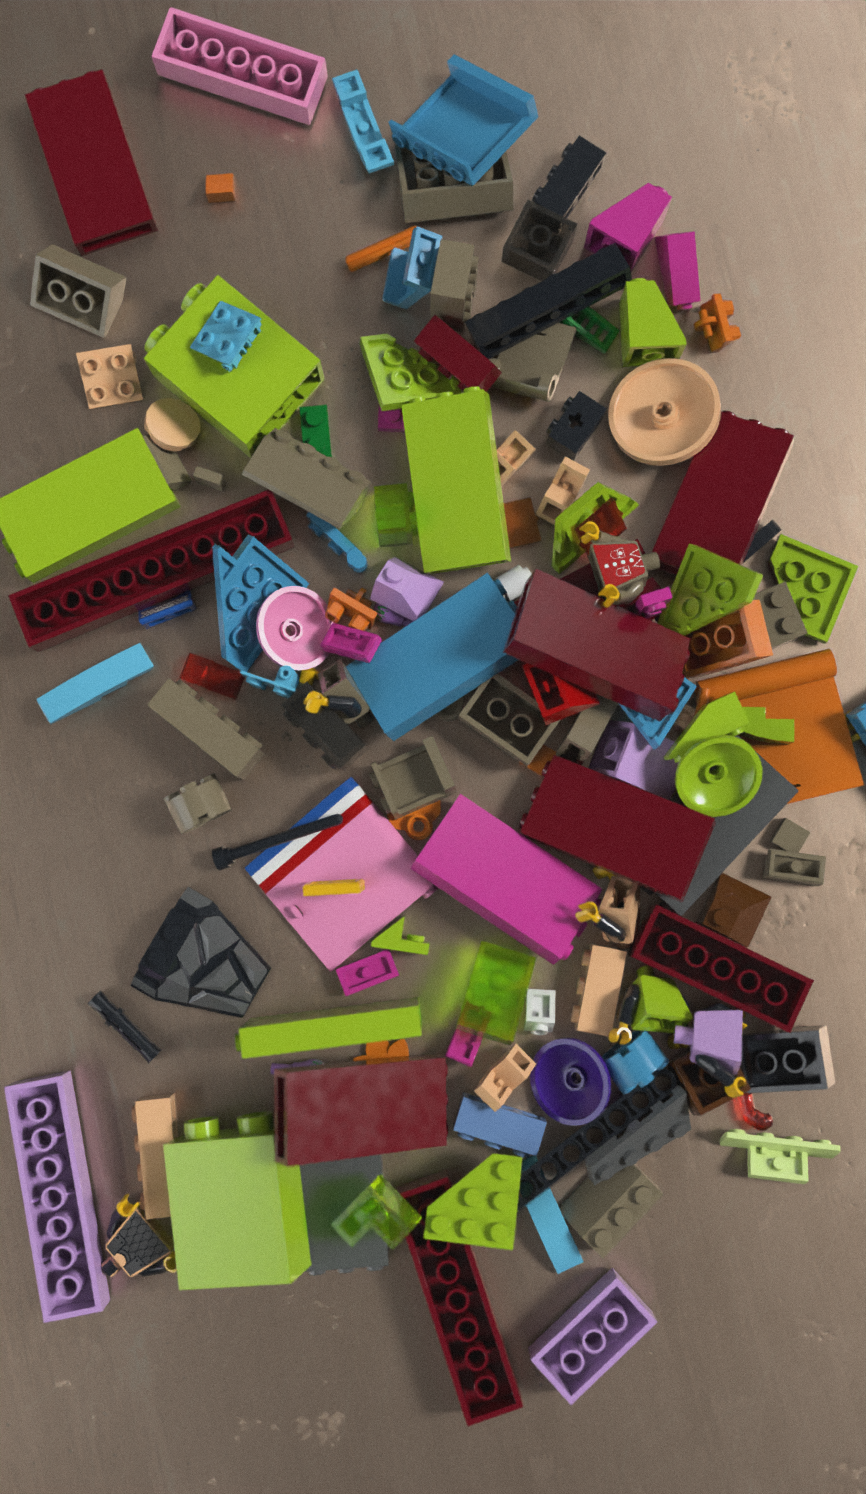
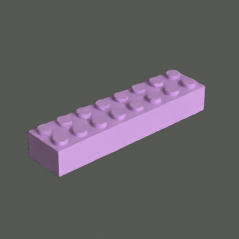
M71 1070L14 1081L5 1086L4 1089L43 1321L47 1323L102 1312L110 1301L106 1273L101 1266L104 1260Z

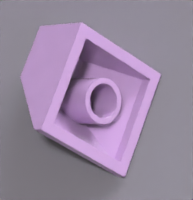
M393 557L386 562L376 578L370 599L415 621L427 613L444 582L397 557Z

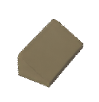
M150 435L143 436L168 486L176 491L189 484L191 478L177 452L165 450L157 446L150 439Z
M769 848L763 870V879L821 886L824 883L826 856Z

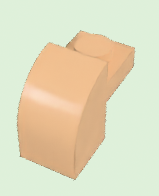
M565 456L535 515L555 525V518L576 500L590 469Z
M515 1044L486 1071L478 1081L480 1084L474 1092L496 1112L503 1106L511 1092L527 1079L536 1063Z

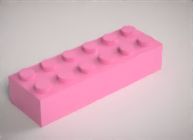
M172 7L169 8L151 56L159 76L307 125L311 124L328 77L324 57Z

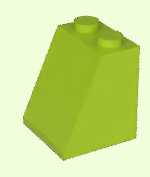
M635 278L631 281H626L619 302L622 367H639L658 359H680L687 345L686 338L655 280L646 281L645 278Z

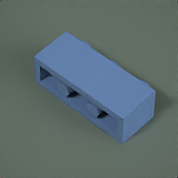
M463 1092L453 1123V1130L457 1131V1136L463 1139L473 1141L474 1137L485 1140V1145L501 1149L502 1146L513 1149L512 1153L515 1155L529 1158V1154L537 1156L547 1122L543 1116L504 1104L494 1112L480 1097Z

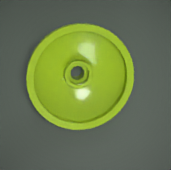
M729 735L708 737L694 744L680 759L675 773L676 790L682 802L692 810L710 817L729 815L746 806L756 795L762 781V764L756 751L744 740ZM717 765L715 770L709 771L712 766Z

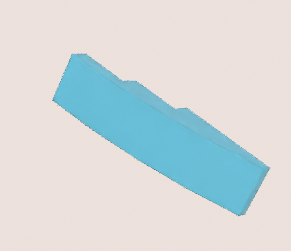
M138 643L60 684L37 698L36 701L51 725L100 701L103 696L126 686L128 681L153 670L154 666L141 643Z

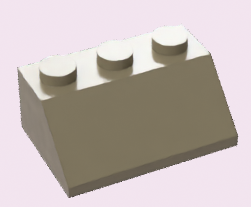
M52 244L35 256L30 305L104 338L123 302L127 277Z
M634 1164L627 1166L615 1173L610 1179L603 1180L596 1185L587 1177L559 1208L562 1215L577 1233L604 1259L664 1194Z

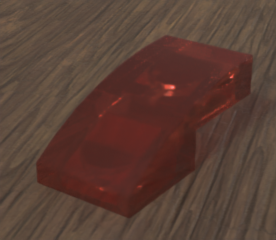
M189 652L179 678L236 700L245 677L238 670Z

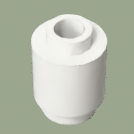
M517 565L497 577L507 591L503 595L506 601L510 602L521 596L525 582L531 576V572L527 567L522 568L520 565Z

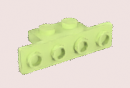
M730 1129L720 1138L721 1146L747 1149L748 1178L806 1184L808 1182V1156L833 1159L841 1152L840 1145H833L829 1140L818 1139L808 1142L803 1141L798 1136H787L783 1139L775 1138L773 1134L765 1132L750 1135L745 1134V1131L740 1129Z

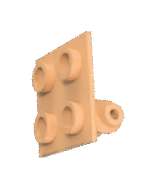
M131 344L76 353L89 409L144 400L135 364L137 358L135 351H132Z

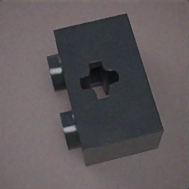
M578 391L574 398L569 396L561 409L564 414L559 421L554 419L546 431L549 435L546 444L575 461L604 418L607 408L581 391ZM575 421L579 423L574 428L570 427V424H573Z

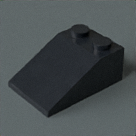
M826 1025L794 1027L790 1033L779 1029L742 1034L740 1068L751 1088L746 1093L829 1089L835 1083Z

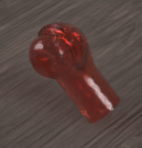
M744 1093L742 1096H739L742 1119L758 1131H766L773 1125V1118L769 1113H762L755 1108L753 1093Z

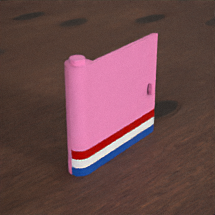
M352 777L337 787L290 829L334 814H341L343 816V822L340 825L268 848L245 867L249 875L330 972L419 897L423 896L426 900L438 889L437 886L410 869L418 855ZM363 879L365 881V890L361 893L303 896V886L310 881Z

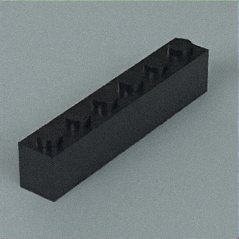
M616 243L599 249L596 253L583 260L576 261L570 267L550 275L547 279L536 285L525 288L519 294L499 302L496 306L483 313L476 314L465 322L477 350L487 359H490L624 289L626 281L632 280L630 267Z

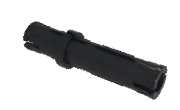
M99 991L88 1002V1005L106 1021L104 1024L116 1030L148 1063L161 1052L162 1049L153 1043L124 1014L125 1010L113 1004L102 991Z

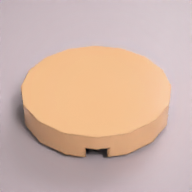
M165 398L159 399L150 405L145 414L144 428L148 431L150 439L154 444L165 450L176 452L182 451L183 448L188 446L191 447L195 443L200 433V421L197 413L188 404L181 400Z

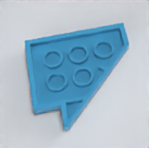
M249 534L233 556L216 544L212 547L221 657L244 672L250 669L263 650L257 637L256 619L264 600L281 588L288 586L307 588L310 584Z

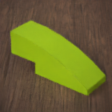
M742 707L749 724L742 727L744 732L739 735L767 743L789 745L794 742V719H765L766 707Z

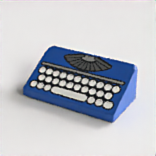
M191 591L139 611L140 624L148 629L195 611L197 606Z

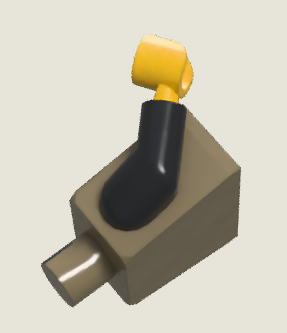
M339 659L321 672L314 668L302 670L299 681L305 685L312 686L314 680L318 679L322 694L317 691L308 693L303 702L308 712L317 713L321 705L326 706V709L336 710L346 724L355 721L360 728H363L373 721V717L369 713L370 707L342 659Z

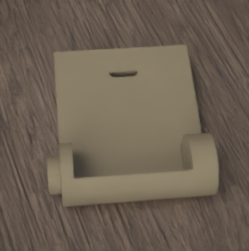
M557 323L501 352L497 359L492 358L490 361L496 365L502 374L491 387L550 402L576 333V327Z

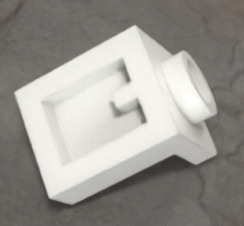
M527 989L524 1030L531 1031L533 1035H546L548 1032H553L555 1025V990Z

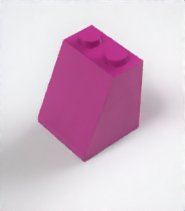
M650 183L645 184L592 218L583 248L594 254L599 249L616 243L632 272L663 224L672 196L668 195L667 191L660 186H653Z

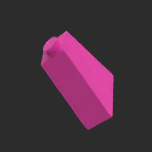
M695 231L655 236L667 305H676V310L693 308V302L701 301Z

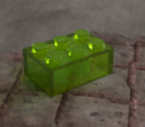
M481 941L455 1029L510 1046L514 1042L537 957Z

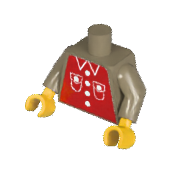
M588 521L580 527V530L586 533L581 537V541L584 544L590 541L593 543L590 545L588 558L598 586V595L605 600L603 605L610 607L612 604H631L646 585L647 571L660 568L657 552L642 555L637 541H628L627 539L600 531L597 524Z

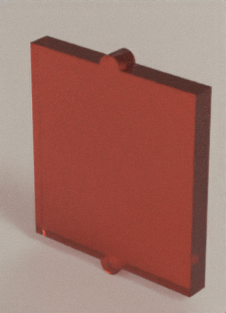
M613 498L606 501L574 529L580 540L579 546L584 549L587 557L590 545L593 543L590 541L584 544L581 541V537L586 533L581 531L580 527L585 523L592 521L597 524L600 531L617 537L627 530L622 518L623 512L618 509Z

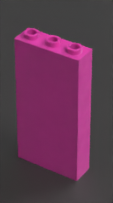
M462 794L458 796L410 868L552 965L560 959L565 961L574 948L570 943L575 936L580 937L588 924L587 922L577 920L575 913L582 911L578 905L593 902L598 908L601 903L598 897L603 890Z

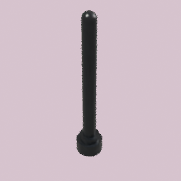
M334 814L233 849L231 847L226 848L225 846L212 850L214 864L219 871L229 868L238 858L340 825L343 822V816L341 814Z

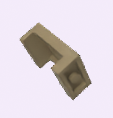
M433 736L422 740L424 745L379 765H377L376 761L371 763L374 772L369 773L375 789L381 787L384 797L380 798L386 814L392 812L395 820L457 793L455 784Z

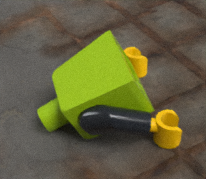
M651 966L640 967L636 971L638 978L626 989L617 1020L620 1021L619 1028H613L609 1032L610 1042H617L619 1034H621L620 1044L629 1043L632 1039L631 1031L628 1029L630 1024L632 1030L672 1033L667 1041L669 1048H687L689 1045L674 1043L675 1025L688 1027V1023L693 1019L689 1011V1002L681 995L674 980L656 977Z

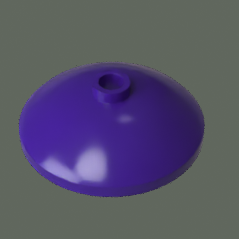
M575 1038L555 1039L540 1048L533 1059L536 1065L530 1073V1084L533 1095L541 1109L552 1119L565 1125L578 1126L596 1119L606 1108L611 1093L609 1071L599 1053L587 1043ZM576 1073L581 1076V1081L576 1078Z

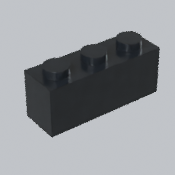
M580 135L573 144L569 143L562 153L561 158L563 160L559 166L555 164L548 173V182L544 188L540 186L536 190L532 198L534 203L532 214L560 231L603 168L607 152Z

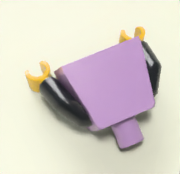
M716 1003L695 1012L692 1027L675 1025L674 1043L691 1045L690 1061L696 1063L697 1066L723 1084L727 1095L735 1098L744 1094L738 1087L746 1085V1080L743 1077L735 1078L734 1074L737 1075L741 1064L742 1030L748 1026L742 1022V1019L746 1017V1013L743 1010H733L721 1003Z

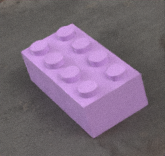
M612 1267L528 1347L530 1360L569 1404L572 1405L657 1323V1320L652 1310Z

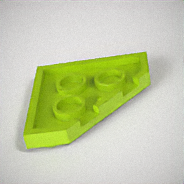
M379 334L360 338V348L381 411L402 409L401 405L409 404V400L412 398L425 397L426 400L437 398L436 395L442 392H453V395L462 393L461 389L457 387L459 383L454 376L449 380L437 370L439 366L432 362L429 363L417 353L416 349L412 347L407 349L396 343V338L391 335Z
M780 534L768 560L777 584L786 582L807 630V634L804 636L825 644L829 640L858 566Z
M689 544L670 590L673 598L666 604V608L662 610L657 624L681 635H687L752 603L763 574L697 545Z
M493 1153L427 1207L424 1239L513 1250L523 1157Z

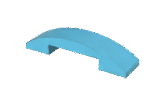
M358 69L332 78L347 126L368 174L394 165V160L385 138L383 139L367 99V92Z
M532 1155L522 1160L521 1173L538 1161L536 1156ZM541 1168L540 1175L543 1179H546L545 1174ZM528 1181L520 1183L519 1190L523 1198L529 1197L533 1192V1185ZM550 1188L529 1204L527 1209L557 1274L584 1261Z

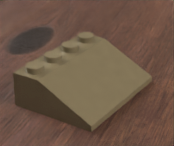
M395 145L405 223H420L436 219L446 220L452 217L502 213L513 210V178L506 152L471 186L464 181H457L450 173L443 169L438 170L426 159H419L412 151L405 147L400 148Z

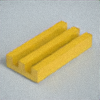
M363 879L310 881L303 886V896L361 893L365 890V881Z

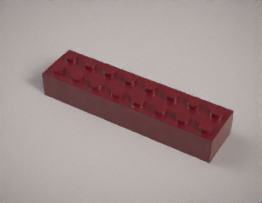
M446 1169L394 1187L392 1198L468 1427L523 1408L524 1406L522 1394L473 1246L424 1239L427 1207L453 1187L448 1170Z

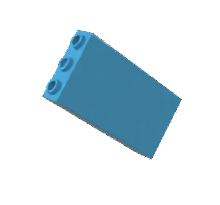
M487 572L380 643L370 663L354 660L346 666L382 730L393 741L519 660L503 652L517 606L513 600L507 603L503 597L507 591L498 578L493 581Z

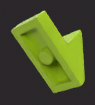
M404 915L372 940L371 947L428 955L430 942L424 941L425 936L408 934L407 939L402 938Z

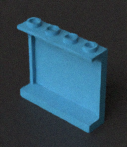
M454 54L447 61L451 74L447 80L403 125L392 119L388 123L393 133L392 139L400 148L405 147L412 151L419 159H426L438 170L443 169L447 171L457 181H464L473 186L539 116L533 95Z

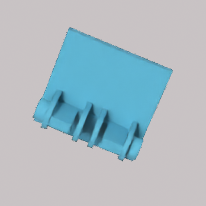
M220 301L190 348L221 362V366L231 372L233 368L237 369L242 359L241 354L246 355L247 353L243 346L250 348L252 346L251 343L260 334L261 318Z
M288 665L282 666L278 670L275 681L240 671V674L246 678V683H249L252 687L265 691L268 686L273 688V692L276 695L291 700L293 695L301 697V694L296 690L299 676Z

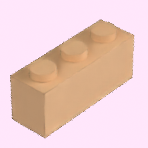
M592 943L589 944V949L584 948L581 965L585 966L584 977L578 978L576 994H580L578 1005L573 1006L571 1022L575 1023L574 1027L577 1031L609 1037V1032L613 1029L627 951Z

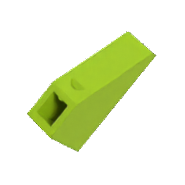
M736 693L726 694L703 705L664 755V759H674L675 763H677L689 748L705 738L717 735L736 736L744 732L742 727L749 724V721Z

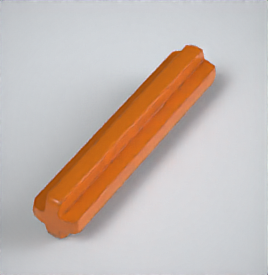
M412 226L347 255L345 262L348 269L354 272L391 255V250L394 248L403 250L409 247L412 231L417 226Z

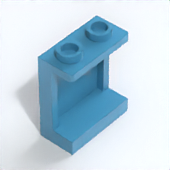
M417 226L412 231L409 252L398 248L391 250L382 297L384 302L407 310L431 291L442 235Z

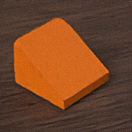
M233 173L206 175V197L208 203L236 201Z

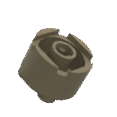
M215 773L201 779L200 785L193 781L179 788L181 794L177 791L163 798L181 834L192 831L204 825V823L232 810Z

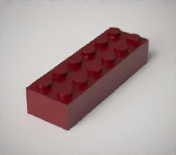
M652 903L627 954L788 1033L791 1032L814 980Z

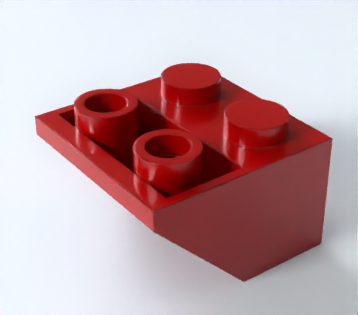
M531 664L522 665L546 725L600 704L596 693Z

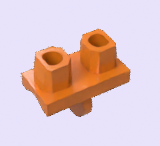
M721 293L713 294L709 301L700 306L701 311L698 312L700 320L693 324L696 332H704L705 339H708L712 353L719 352L725 346L736 342L741 337L739 327L737 325H729L728 319L734 314L732 300H722Z
M362 587L358 593L348 589L345 594L333 588L329 596L325 617L334 623H338L344 614L352 619L348 627L365 631L367 628L372 629L378 613L370 609L373 602L364 598L367 589Z

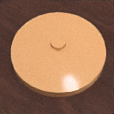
M658 359L637 367L619 383L609 404V426L619 448L632 459L656 466L676 464L696 455L712 439L720 422L721 402L715 382L701 367L682 359Z

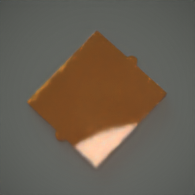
M531 497L504 503L510 549L541 542L537 524L539 517L535 516Z

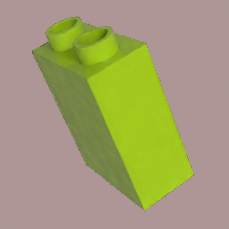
M217 275L207 287L202 283H198L188 291L181 304V309L184 313L171 328L166 324H162L150 334L144 347L148 354L143 359L155 379L180 400L188 404L199 416L251 458L264 436L275 428L281 430L325 378L319 358ZM220 301L260 317L262 324L260 327L261 332L251 343L252 346L250 348L243 346L247 353L246 355L241 354L242 359L237 369L233 368L231 372L221 366V362L190 348Z
M271 1111L240 1115L237 1117L238 1128L220 1129L218 1116L190 1119L183 1122L184 1135L163 1144L179 1290L291 1284L311 1266L300 1165L286 1167L275 1162V1125Z

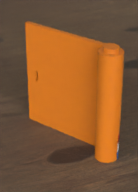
M830 649L696 682L697 687L693 692L695 703H697L699 688L710 689L708 703L726 694L735 692L742 707H766L765 719H794V742L789 745L767 743L738 734L742 740L747 742L764 760L799 790L787 804L864 785L834 676L837 674V666Z

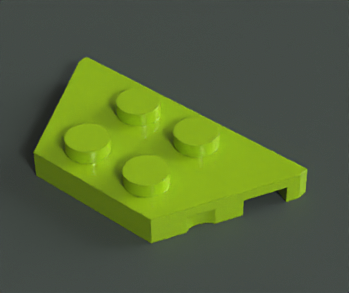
M597 482L555 518L552 568L557 573H562L593 544L591 541L587 544L581 541V537L586 533L581 531L580 527L585 523L592 521L597 524L600 531L608 533L636 509L639 504L632 498Z

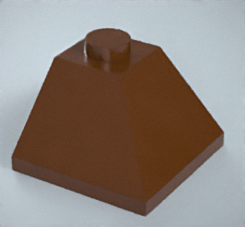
M722 872L716 879L696 923L748 948L772 897Z

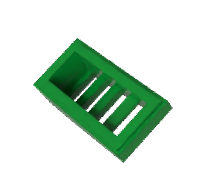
M590 306L577 313L579 316L576 321L570 316L559 322L560 324L576 327L574 336L602 353L607 352L620 332L618 328ZM586 318L589 321L583 328L581 326V323ZM595 324L598 326V328L592 335L590 333V330ZM603 330L608 333L601 342L598 338Z

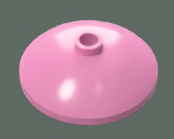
M299 586L284 587L270 594L262 603L256 619L257 637L265 654L281 667L288 665L295 671L313 668L324 661L330 652L323 651L320 644L331 624L334 623L325 617L328 607L326 602L315 592ZM286 627L291 630L290 636L286 634Z

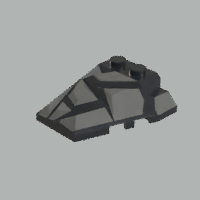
M188 887L179 898L175 907L167 914L139 962V969L134 975L130 986L157 1001L243 1018L272 967L253 945L245 940L236 929L237 927L224 916L213 900Z

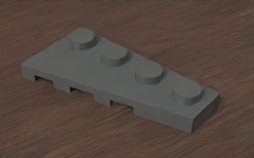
M680 1085L671 1091L674 1096L664 1104L659 1100L650 1107L653 1112L641 1122L635 1119L627 1125L628 1128L622 1137L613 1136L585 1158L588 1177L594 1185L603 1180L610 1179L615 1173L627 1166L634 1165L639 1159L660 1150L667 1143L684 1136L691 1130L687 1096Z

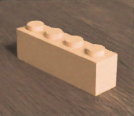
M175 1093L143 1096L137 1099L135 1105L132 1106V1121L137 1123L138 1134L134 1137L135 1151L140 1152L141 1162L137 1165L138 1181H142L143 1193L140 1194L141 1211H145L146 1220L171 1217L163 1144L179 1137Z

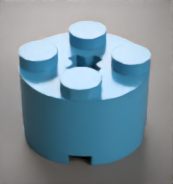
M633 1031L631 1033L632 1039L629 1043L622 1045L616 1043L601 1056L608 1068L610 1078L623 1095L633 1090L637 1084L641 1088L654 1079L652 1073L655 1070H661L670 1062L648 1031Z

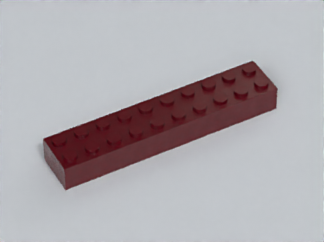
M268 489L8 595L28 647L36 652H40L214 581L212 552L214 544L220 546L231 556L234 555L248 534L256 538L275 555L295 548V545L275 496Z

